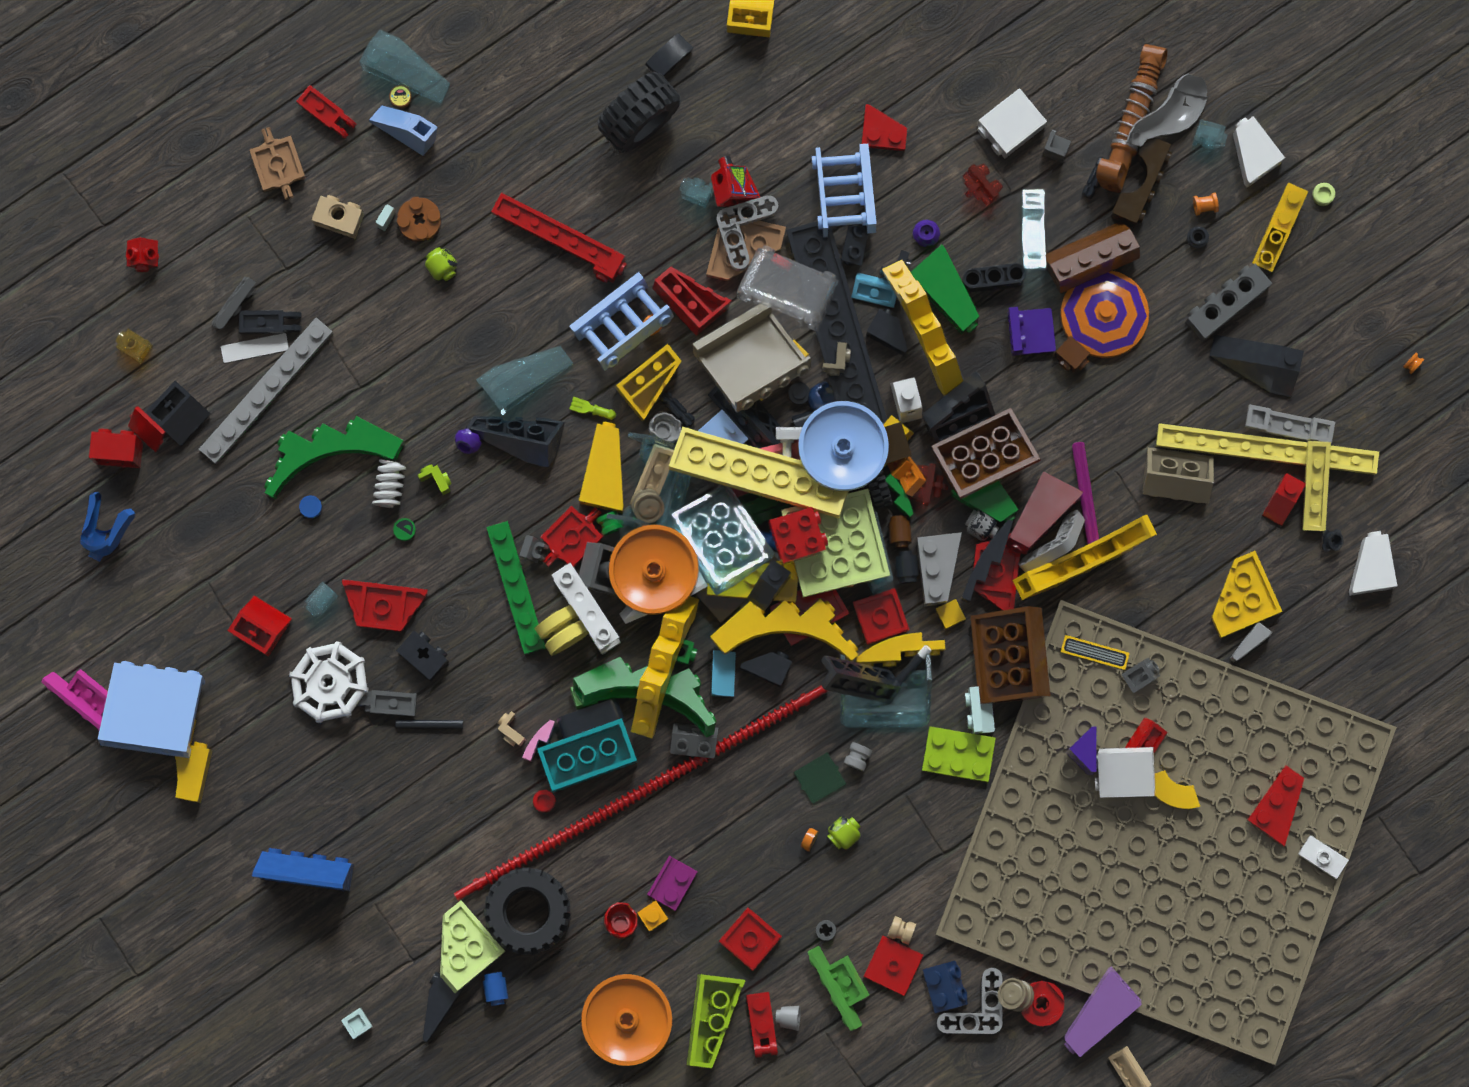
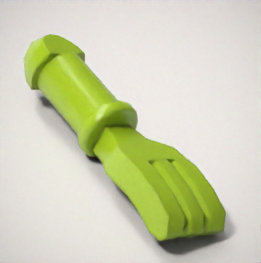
M573 397L569 410L582 414L591 412L592 415L602 416L609 420L616 417L614 410L602 408L598 405L592 406L588 401Z

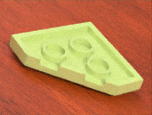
M459 901L448 910L442 919L440 977L456 993L505 952L462 901Z

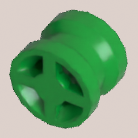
M617 511L607 513L596 519L597 523L602 527L603 536L613 534L623 528L622 523L617 519Z

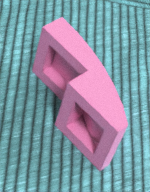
M548 721L538 730L529 742L523 754V759L532 762L539 742L549 743L556 724L555 721Z

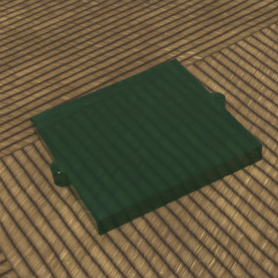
M828 752L794 772L802 785L801 790H805L812 804L846 784L838 771L839 766H835Z

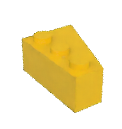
M667 344L614 386L641 421L646 418L648 412L681 363V360Z

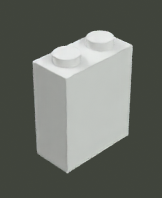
M1019 88L979 119L977 124L979 128L977 130L984 139L988 138L992 143L991 147L998 156L1002 155L1006 158L1045 128L1047 121Z
M1153 747L1099 749L1098 755H1096V769L1099 770V777L1095 778V790L1100 791V798L1155 795Z

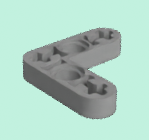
M763 196L724 208L717 214V225L730 265L734 270H745L749 266L750 261L740 226L774 216L778 211V202L773 196ZM766 201L774 204L772 211H768L765 208L760 210L761 215H757L755 204H759V208L764 207ZM743 208H751L754 211L751 218H744L741 215ZM734 211H738L739 222H736V218L730 219V224L720 221L723 219L724 214L732 217L735 216ZM735 234L739 237V243L732 246L728 244L727 237ZM742 247L743 250H739L741 258L746 260L743 261V265L739 266L738 263L733 262L736 260L734 250Z
M1074 510L1063 519L1056 539L1030 552L1019 561L1018 565L1025 573L1059 558L1075 546L1085 521L1080 512Z
M988 968L982 974L981 1013H943L937 1018L936 1022L937 1028L941 1032L994 1034L1000 1031L1002 1028V1005L999 999L995 1007L987 1006L985 1001L989 994H994L998 998L997 991L985 992V987L990 988V981L986 980V976L990 975V971L994 972L995 976H998V980L994 981V988L1000 987L1002 984V974L998 969ZM946 1016L949 1017L950 1021H957L956 1016H960V1030H956L957 1025H951L948 1030H945V1027L940 1022ZM978 1016H983L982 1021H989L990 1017H994V1021H998V1026H994V1030H990V1026H982L983 1030L979 1031L980 1022ZM966 1017L975 1019L976 1025L972 1030H967L963 1026V1020Z

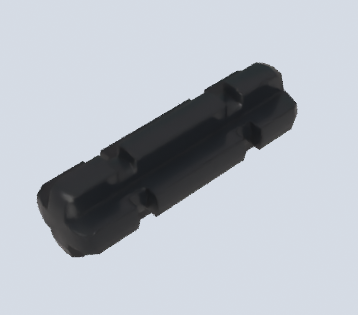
M1103 157L1098 158L1095 164L1096 167L1093 168L1086 183L1087 185H1085L1082 191V195L1086 198L1092 199L1096 191L1095 189L1099 185L1096 173L1098 164Z
M668 390L663 391L659 395V400L663 404H667V408L678 419L681 418V422L686 427L692 425L695 417L690 412L687 413V409L676 398L673 399L672 394Z

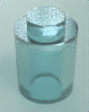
M322 581L305 600L307 603L305 608L314 616L317 613L322 616L339 596Z

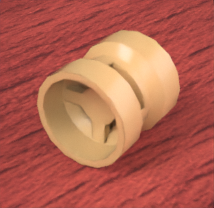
M895 916L887 937L901 939L902 943L909 945L916 924L903 922L901 918Z

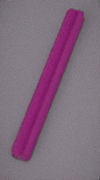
M1084 442L1073 443L1072 449L1079 490L1083 491L1080 500L1085 519L1084 526L1088 545L1098 540L1099 534Z

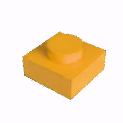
M656 900L637 912L649 932L668 920Z

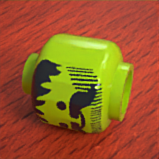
M438 247L426 256L425 267L435 280L444 279L448 281L456 275L454 271L458 263L448 249Z
M841 816L829 826V835L827 837L838 849L841 847L849 849L860 839L861 835L858 829L861 826L853 817L848 819L845 816Z

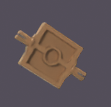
M270 127L266 128V130L262 129L261 132L265 142L259 147L250 149V153L263 191L281 188L284 199H289L286 191H288L291 199L294 196L290 185L293 182L306 178L291 136L273 139Z

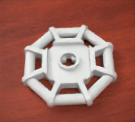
M337 641L335 644L309 647L296 668L289 674L292 682L294 707H298L306 712L317 723L345 716L347 718L350 717L353 709L369 690L366 683L364 658L357 656L344 647L341 642ZM332 653L331 658H328V660L322 661L317 658V656ZM342 655L351 663L344 666L337 661L338 656ZM313 661L314 664L306 674H302L309 663ZM355 668L358 684L352 683L350 671ZM332 676L333 684L331 686L324 687L326 684L324 682V679H330ZM300 680H305V683H307L304 694H302ZM350 689L356 690L345 705L343 699ZM312 697L319 702L318 709L308 704L306 700ZM338 703L340 706L339 709L325 711L326 705Z

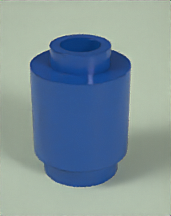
M502 972L484 975L483 986L486 1002H491V1006L505 1004L504 999H508L506 980L502 976Z

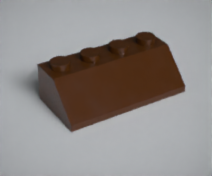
M1120 221L1045 254L1041 258L1060 293H1063L1140 259V246L1131 229Z

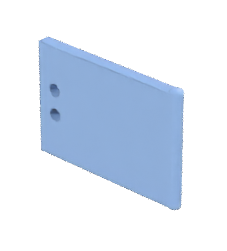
M723 410L698 430L699 432L741 444L748 440Z

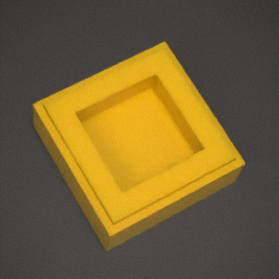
M956 599L936 608L945 629L966 619Z

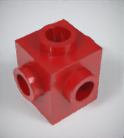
M141 237L128 240L126 251L127 267L136 268L137 272H148L150 268L157 267L159 260L158 240Z

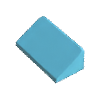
M857 273L852 298L894 308L897 296L887 280Z
M713 650L712 696L734 697L736 652H729L724 655L721 651Z

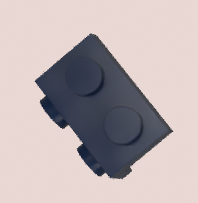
M956 961L923 969L935 1013L968 1004L967 991L963 987L961 970Z

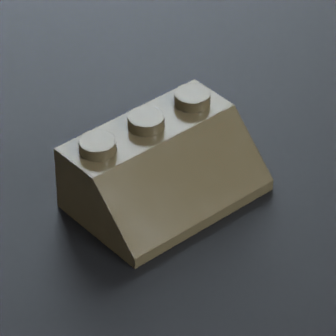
M1147 448L1143 477L1144 495L1209 504L1214 483L1213 456Z

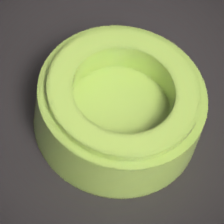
M1328 183L1318 184L1312 193L1314 202L1321 206L1329 205L1335 198L1333 186Z

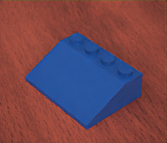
M269 848L268 852L262 851L253 870L252 877L350 891L354 864L348 863L349 859L335 857V861L326 860L327 856L313 854V858L304 857L302 852L291 851L290 855L282 854L280 849Z

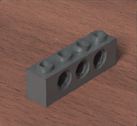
M1256 263L1251 267L1246 265L1238 272L1239 277L1233 281L1230 278L1221 286L1223 289L1217 295L1213 292L1204 300L1205 305L1201 308L1196 306L1187 314L1189 318L1185 323L1202 342L1272 285V282ZM1246 283L1249 286V292H1242L1239 289V284ZM1230 297L1233 305L1226 306L1223 304L1222 298ZM1205 311H1213L1216 314V319H1208Z

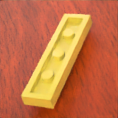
M1307 441L1302 530H1326L1331 442Z

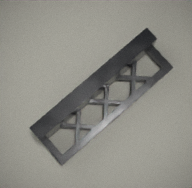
M717 385L708 394L713 402L743 432L753 447L763 448L781 443L773 436V432L776 433V427H781L780 424L758 400L749 409H742L736 412ZM758 416L763 417L766 423H762L758 419Z
M824 656L821 660L829 672L821 683L824 690L891 704L902 688L890 670L830 656Z

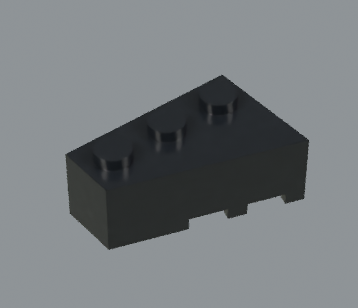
M977 371L922 414L927 432L935 444L995 416L986 384Z

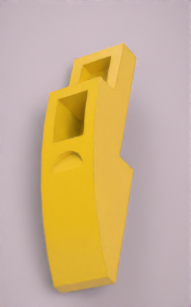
M1287 183L1252 264L1256 263L1257 266L1273 272L1308 194L1307 190Z
M922 632L900 635L872 646L856 657L855 662L874 666L876 663H883V667H894L897 662L901 661V653H905V657H915L924 645H927L932 650L927 656L940 655V652L945 650V640L922 641Z

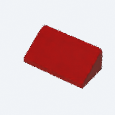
M1144 718L1125 748L1153 747L1155 753L1168 732L1154 721Z

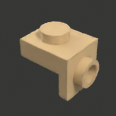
M512 711L509 715L505 713L498 721L500 725L498 730L505 735L503 739L514 747L517 744L521 747L526 739L509 726L516 715Z

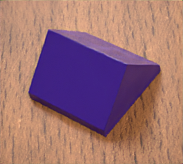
M1091 727L1065 752L1087 775L1096 773L1097 727Z

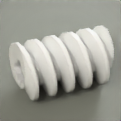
M379 460L384 465L378 466L377 470L383 474L377 475L376 479L382 483L375 484V488L380 491L375 492L373 496L379 500L373 501L372 504L393 508L394 505H400L401 503L395 499L397 496H402V493L398 492L396 488L403 487V484L399 483L398 479H403L405 476L400 474L399 471L406 470V467L397 462Z

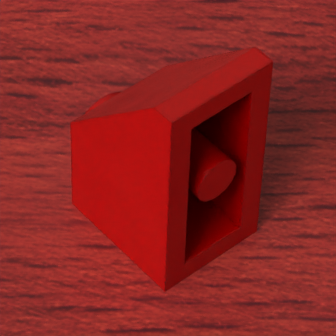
M1286 473L1279 482L1262 516L1282 526L1306 483Z

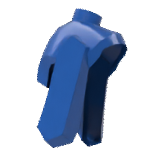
M94 492L89 496L88 511L80 543L85 549L90 551L89 557L100 562L103 556L111 554L119 545L126 529L135 518V512L132 509L123 510L118 514L110 530H98L96 526L102 495L99 492ZM110 533L109 537L105 540L106 534Z

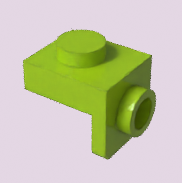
M431 464L420 470L421 473L418 474L421 482L433 476L443 495L451 492L448 486L452 483L447 473L442 474L437 465L433 467Z

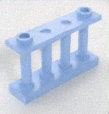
M859 144V152L855 153V155L821 158L820 148H816V156H812V168L817 169L821 216H818V229H823V237H828V226L862 224V226H867V233H876V215L868 144ZM856 164V166L861 168V172L857 173V175L823 178L822 166ZM858 184V186L863 187V192H860L859 195L825 198L824 186ZM860 204V206L865 207V212L861 213V215L827 218L826 206Z
M639 272L570 325L573 334L579 341L587 338L602 355L598 358V361L604 370L615 366L623 356L660 327L666 326L674 317L668 305L660 309L645 292L648 286ZM636 297H639L654 314L644 323L628 306V303ZM618 311H622L636 327L627 336L611 320V316ZM601 324H604L619 341L609 350L593 332Z

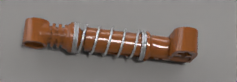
M1149 44L1143 46L1140 55L1139 71L1136 78L1130 83L1129 91L1132 93L1129 99L1125 100L1127 106L1125 110H1122L1124 114L1122 121H1118L1120 124L1119 130L1114 132L1117 135L1116 139H1113L1111 142L1112 152L1109 160L1102 158L1097 168L1096 178L1100 186L1108 191L1116 193L1122 191L1132 158L1139 150V146L1127 143V137L1133 125L1141 118L1147 116V111L1150 114L1148 108L1154 103L1150 96H1155L1157 93L1156 81H1158L1160 71L1166 64L1167 48Z

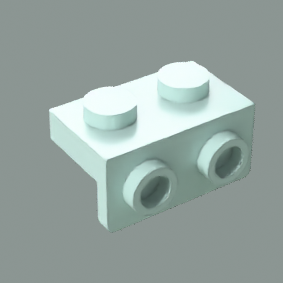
M979 686L969 687L968 693H965L966 707L970 706V715H967L968 729H972V734L994 732L992 703L980 704Z

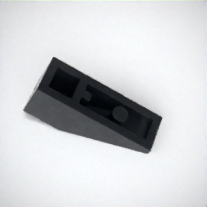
M438 972L434 974L429 982L432 986L429 989L423 1040L425 1042H429L466 987L465 985L454 993Z

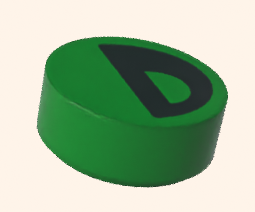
M402 518L394 524L393 532L399 540L409 541L415 536L416 527L410 519Z

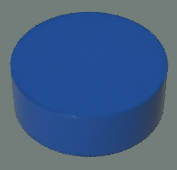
M309 495L300 501L299 509L305 517L316 518L322 511V503L317 497Z

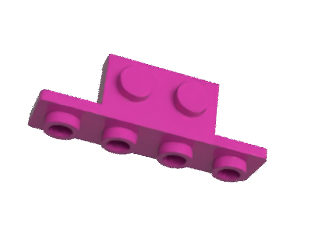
M81 669L76 672L69 684L55 672L42 679L41 682L49 691L64 700L65 704L81 714L82 718L88 720L100 731L108 694L106 689Z

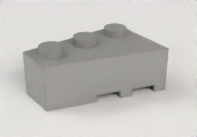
M961 533L917 537L916 544L924 607L943 605L948 602Z

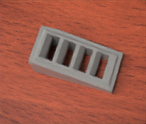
M1261 623L1255 624L1230 657V661L1234 663L1270 637L1272 632Z

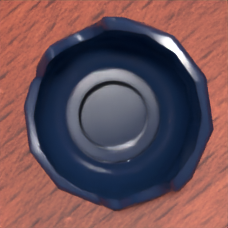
M826 381L814 385L809 391L808 403L813 411L826 404L835 402L832 388Z

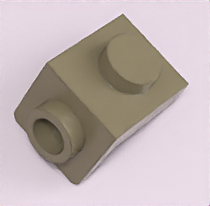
M838 342L836 364L823 363L822 371L827 372V375L839 376L840 373H844L845 363L850 362V349H846L847 343Z

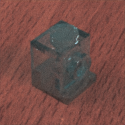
M1200 119L1192 145L1197 146L1198 143H1202V146L1208 149L1219 148V146L1224 147L1228 135L1224 133L1226 126Z
M696 177L694 179L684 178L679 188L682 191L681 198L706 208L713 192V185L710 182L707 186L705 181Z

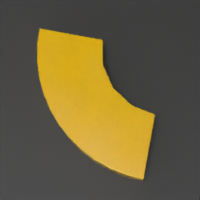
M1165 770L1155 773L1156 792L1154 796L1158 800L1180 809L1200 807L1194 785L1183 786L1176 784L1169 778Z

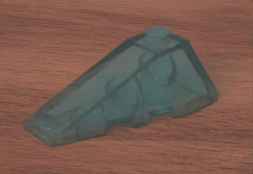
M379 30L368 43L359 62L362 70L394 84L405 86L409 90L440 104L450 86L446 79L400 38L382 30Z
M558 346L495 366L476 379V381L501 415H503L573 365V362L562 347Z

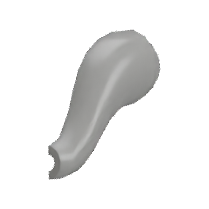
M1189 74L1181 76L1176 81L1174 87L1170 88L1164 103L1156 111L1141 118L1133 125L1128 134L1127 143L1142 146L1149 138L1177 133L1189 128L1202 113L1208 98L1204 79ZM1185 97H1186V104H1188L1189 106H1183Z

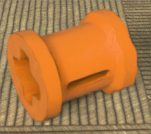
M1216 193L1199 198L1198 196H1193L1196 216L1202 212L1214 211L1216 213L1219 211Z

